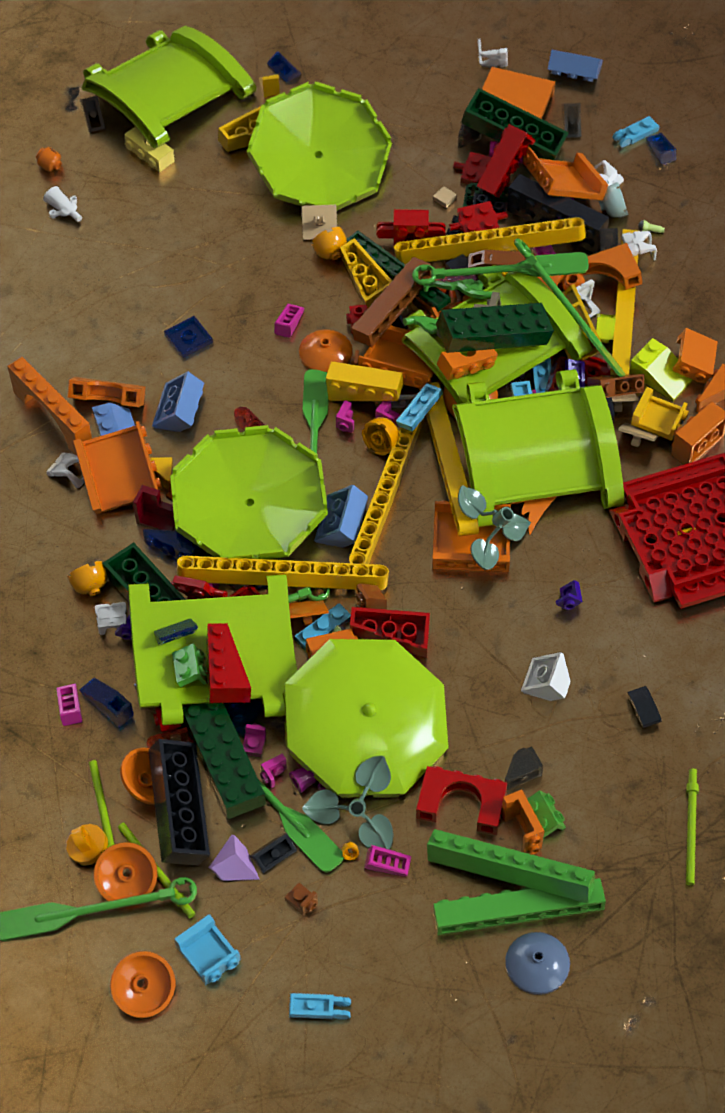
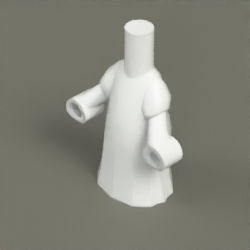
M57 186L52 187L45 193L44 202L58 210L49 211L50 218L54 219L61 215L72 216L77 222L82 219V216L76 212V196H72L69 200Z

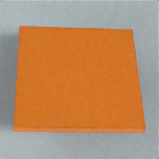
M323 600L289 603L290 618L303 617L304 625L312 623L313 615L329 613Z

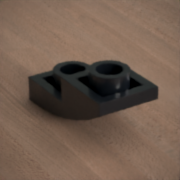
M474 193L473 205L491 201L496 214L507 211L508 202L491 200L492 195Z
M647 686L627 692L628 698L643 728L662 722L660 713Z

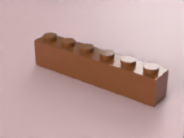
M416 257L407 262L400 273L394 277L393 281L385 287L380 296L374 300L373 304L364 311L360 319L353 324L354 340L372 348L424 287V285H419L413 280V270L419 265L431 264ZM420 270L418 272V279L420 280L431 278L430 270Z

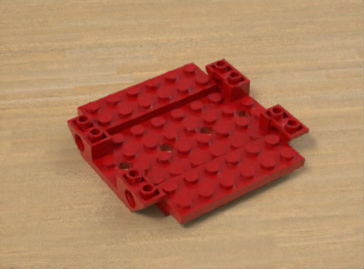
M725 453L623 482L624 496L628 504L610 509L609 512L623 541L629 540L640 562L639 573L653 602L671 598L673 593L680 609L724 596L725 522H719L717 518H725ZM691 527L692 531L685 533L681 529ZM652 538L656 542L651 544L648 543L646 539Z

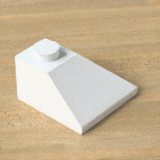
M559 652L532 658L521 691L549 701L564 699L571 682L564 654Z

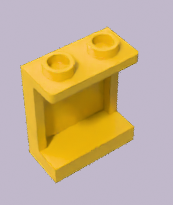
M646 387L633 413L631 425L672 441L675 431L682 427V420L686 421L689 414L687 410L688 403L684 402L682 407L652 396L654 389Z

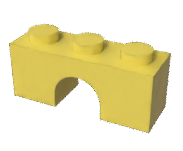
M137 127L124 134L127 149L132 150L140 159L145 160L150 167L155 168L157 171L161 172L175 162L172 148L165 143L157 148H153Z

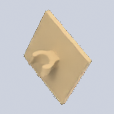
M336 205L302 206L303 240H313L319 233L325 230L330 232L333 231V227H337Z
M636 394L612 397L614 411L622 412V401H639V398Z
M629 423L622 424L618 429L619 431L634 435L631 445L636 447L640 445L642 438L655 441L659 437Z

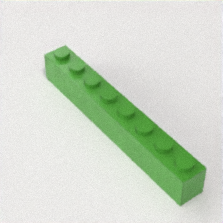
M434 829L427 843L428 861L576 901L589 903L595 888V871L436 829Z
M597 878L595 879V888L589 903L524 887L519 891L504 890L499 894L493 895L484 893L479 895V897L473 898L464 896L453 901L440 900L433 904V914L437 935L600 911L604 910L606 900L601 879Z

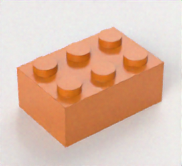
M710 402L707 406L704 405L696 416H691L683 427H679L675 431L671 455L683 465L699 459L724 436L725 411L714 402Z

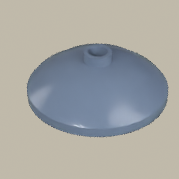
M532 932L518 937L510 945L506 954L505 966L507 974L515 986L527 993L540 995L555 991L565 982L569 973L570 959L566 948L558 939L546 933ZM540 955L542 959L537 960L535 956Z

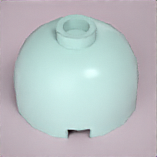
M618 182L609 185L604 199L599 201L601 210H605L607 215L613 218L629 215L628 211L624 212L627 208L620 188H616L619 186Z

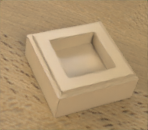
M444 186L433 196V201L445 208L457 199V194Z

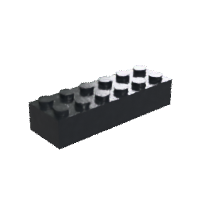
M521 174L509 186L507 210L512 214H516L532 223L579 217L584 220L586 237L581 241L571 243H575L596 254L606 241L608 216L569 197L548 195L538 182Z
M158 739L148 751L161 862L199 866L210 856L196 743Z

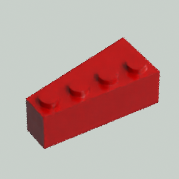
M509 124L503 130L502 138L496 144L492 158L487 161L484 173L479 176L477 187L499 198L510 182V174L517 171L519 167L518 161L526 154L529 144L533 145L536 140L527 132Z
M360 607L351 608L350 628L354 636L357 635L367 640H396L409 653L427 658L430 613Z
M207 623L209 703L250 702L251 685L228 623Z

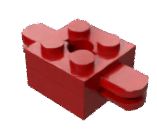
M394 209V222H378L376 226L377 237L379 239H393V248L398 242L446 236V226L443 222H429V210Z

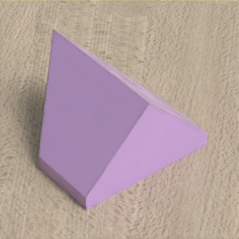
M231 835L209 868L222 881L259 879L247 848L235 835Z

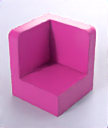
M382 401L375 410V418H388L397 426L396 420L401 414L391 410V401Z

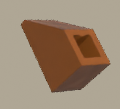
M362 583L357 585V593L355 594L357 599L356 607L387 610V599L377 585Z

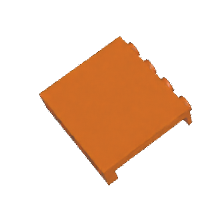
M491 67L482 90L542 119L549 99L554 95L555 81Z
M528 147L523 157V163L548 195L594 200L604 199L608 184L583 153H576L573 162L539 159L533 150Z
M390 326L373 347H369L365 355H359L358 366L401 372L404 385L422 389L426 383L430 384L435 375L415 352L402 343L403 336L410 332V330Z
M136 421L135 426L93 439L82 441L80 438L74 440L91 506L96 515L133 504L142 485L157 490L162 489L160 478L155 476V471H157L155 461L150 459L149 454H152L151 446L149 443L146 444L144 438L147 437L145 426H141L139 421Z
M435 501L432 569L509 572L510 540L503 535L501 528L490 540V544H494L498 548L499 559L490 570L482 569L471 555V544L477 539H483L486 542V539L496 529V526L479 527V534L459 537L450 503L448 501ZM511 504L495 505L494 509L497 511L503 507L511 509Z

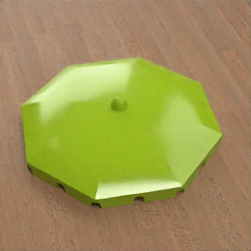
M315 81L314 84L307 82L290 89L287 95L283 92L266 100L265 104L261 106L248 145L247 155L274 198L299 206L336 205L337 211L378 192L392 143L391 136L382 122L377 121V114L367 99L363 100L361 98L362 95L346 90L336 92L335 87Z
M268 425L245 427L244 432H239L238 428L216 430L211 436L207 434L193 448L192 455L187 454L172 469L173 473L170 475L175 530L214 557H225L228 559H274L289 557L328 515L321 459L318 458L317 453L300 442L296 445L292 437L276 427L273 430Z
M329 639L284 684L286 747L290 752L289 755L307 771H312L314 778L327 790H331L336 795H340V797H361L366 786H361L357 783L356 772L364 761L374 756L385 757L390 769L391 780L388 787L380 792H374L369 788L365 797L367 795H373V797H399L404 795L424 775L427 766L432 767L448 749L444 684L396 640Z

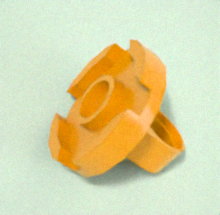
M85 824L72 830L67 840L66 850L73 861L80 865H91L97 862L103 851L107 849L108 839L105 832L97 825Z

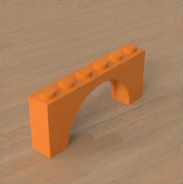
M627 243L588 256L589 268L585 273L581 274L582 276L603 274L613 277L626 290L643 284L641 271ZM567 275L550 276L558 288L562 290V281ZM538 277L548 287L545 281L541 277Z
M23 357L8 365L13 391L24 404L36 398L58 424L66 439L68 448L77 455L74 440L80 438L82 441L92 439L89 422Z

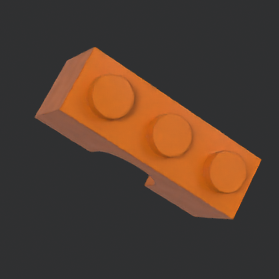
M495 349L468 351L467 356L462 355L460 352L447 353L444 351L441 352L437 366L447 380L459 379L464 375L492 368L498 354Z

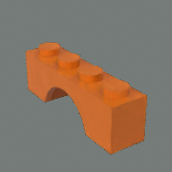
M74 377L69 379L68 398L107 400L121 405L140 407L144 405L146 386Z

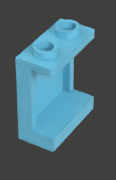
M210 914L175 938L177 949L205 985L217 981L222 973L228 969H234L241 960L239 951L237 949L234 950L218 930Z

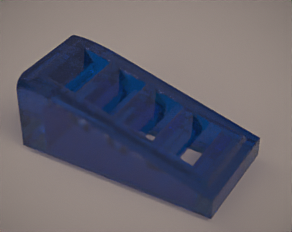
M662 133L646 138L661 164L677 159L676 148Z

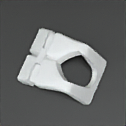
M478 39L481 66L497 68V66L506 67L508 65L507 48L481 52V42ZM482 57L489 58L482 62Z
M606 160L594 166L596 169L603 165L604 174L600 175L607 182L608 186L616 182L620 185L624 181L623 177Z
M635 231L622 234V241L624 244H628L633 256L650 252L653 261L656 260L657 248L655 245H652L650 231Z
M592 279L576 287L581 300L584 299L592 312L589 314L590 319L601 312L591 301L595 284Z
M62 453L55 461L56 463H53L47 470L48 476H67L76 488H80L85 482L84 477L79 479L68 470L70 465L79 462L78 456L75 454Z
M125 602L112 603L111 606L109 604L95 606L97 627L100 635H104L107 628L114 627L118 629L121 624H126Z

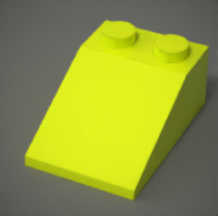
M653 338L631 360L629 374H644L645 384L672 401L693 381V379L673 371L678 358L668 347Z

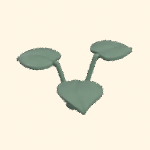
M464 485L460 487L458 503L461 511L467 517L476 519L479 514L481 516L493 515L492 522L496 529L486 539V542L483 539L475 540L471 544L470 550L476 563L482 569L490 570L499 559L497 546L490 544V540L502 528V533L507 539L519 541L524 536L531 522L514 514L509 507H503L499 511L494 509L490 512H483L486 509L484 496L480 492L467 488Z
M371 757L364 761L357 769V783L361 786H366L360 799H354L349 806L338 805V797L331 790H320L313 794L302 807L305 814L316 822L331 824L339 818L338 809L349 810L351 815L355 817L362 816L367 820L359 828V838L365 846L370 848L371 845L390 849L393 841V828L389 819L382 814H376L370 819L364 813L366 811V803L363 801L369 788L374 792H380L388 787L391 774L385 757Z

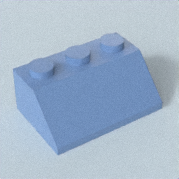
M551 50L548 70H552L551 74L561 75V72L568 73L567 77L576 79L577 75L584 76L583 80L593 82V78L598 79L603 60Z
M189 371L166 382L152 427L177 432L190 428L194 423V416L199 407L198 403L203 393L204 382Z
M113 403L92 407L99 436L135 426L130 409Z
M354 485L328 494L326 498L328 515L319 523L314 541L342 548L354 544L363 522L362 519L369 496Z

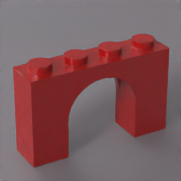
M427 766L416 808V819L436 823L443 798L453 791H468L477 797L481 805L476 831L497 836L503 797L506 796L507 783L500 779L483 778L477 774L468 775L458 770L449 771L438 766Z

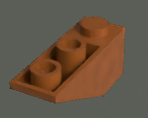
M482 250L469 254L468 268L512 265L524 261L526 258L520 251ZM475 274L474 277L479 279L478 276L480 274Z
M627 374L623 377L618 375L588 377L587 386L601 385L606 398L644 392V374Z

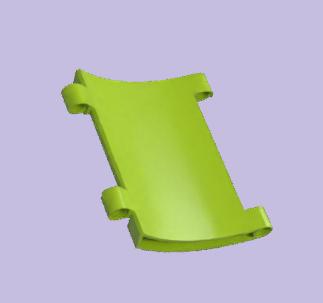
M183 26L174 31L170 38L162 30L147 36L145 41L150 48L149 50L110 71L103 69L98 63L83 70L85 80L82 90L93 93L114 105L138 128L153 148H157L170 140L164 127L230 90H233L239 99H245L257 90L251 77L229 52L212 38L188 26Z
M516 271L508 272L505 277L501 273L480 274L478 278L486 288L483 291L500 292L501 305L542 303L554 330L547 345L495 349L498 356L492 368L483 369L474 374H467L459 379L447 380L437 366L441 352L446 351L440 334H430L421 326L411 324L408 327L412 331L405 334L401 340L403 344L415 352L428 365L450 392L457 404L469 402L466 393V385L469 383L485 382L487 395L564 348L577 361L592 352V346L585 334L554 293L538 277ZM471 297L452 309L473 308L474 304L487 305L488 299ZM418 310L406 318H409L410 316L426 315L423 313L422 310ZM468 351L460 353L464 356H467Z
M576 369L556 372V383L559 389L556 391L490 399L489 395H487L485 382L469 383L466 385L469 402L453 404L452 408L462 439L470 487L480 492L486 500V509L483 512L493 511L495 505L597 490L601 491V501L604 509L624 505V488L618 445L609 406L601 385L580 387ZM479 514L477 517L478 526L494 525L492 522L493 515L481 516Z
M286 575L266 576L268 583L266 595L150 602L148 583L128 585L139 709L161 707L162 725H175L183 723L182 705L209 703V682L203 685L198 679L183 687L177 684L172 653L193 643L204 652L206 657L204 664L208 670L207 623H228L251 685V699H262L265 710L264 716L266 718L285 716L284 684L298 671L292 638Z

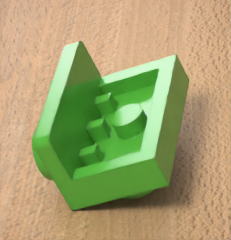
M192 643L172 653L176 681L180 687L198 679L203 685L208 683V670L204 664L206 657L202 649H198Z
M539 790L527 798L544 829V837L558 828L561 830L566 828L563 823L565 819L561 812L556 810L554 806L555 800L549 793L546 794Z

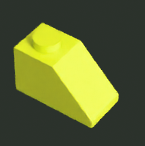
M597 314L596 332L603 343H609V340L614 338L615 315Z

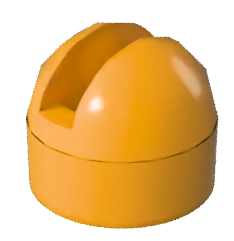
M354 842L345 843L342 847L343 857L346 860L356 859L359 855L358 846Z

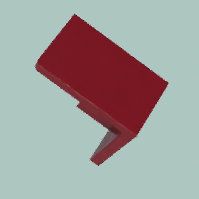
M142 485L133 501L136 523L171 534L175 528L173 505L161 501L160 490Z

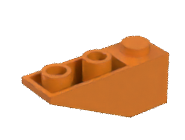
M722 364L719 369H715L711 382L707 381L703 394L697 396L695 401L697 413L704 405L707 406L710 402L717 404L725 399V364Z

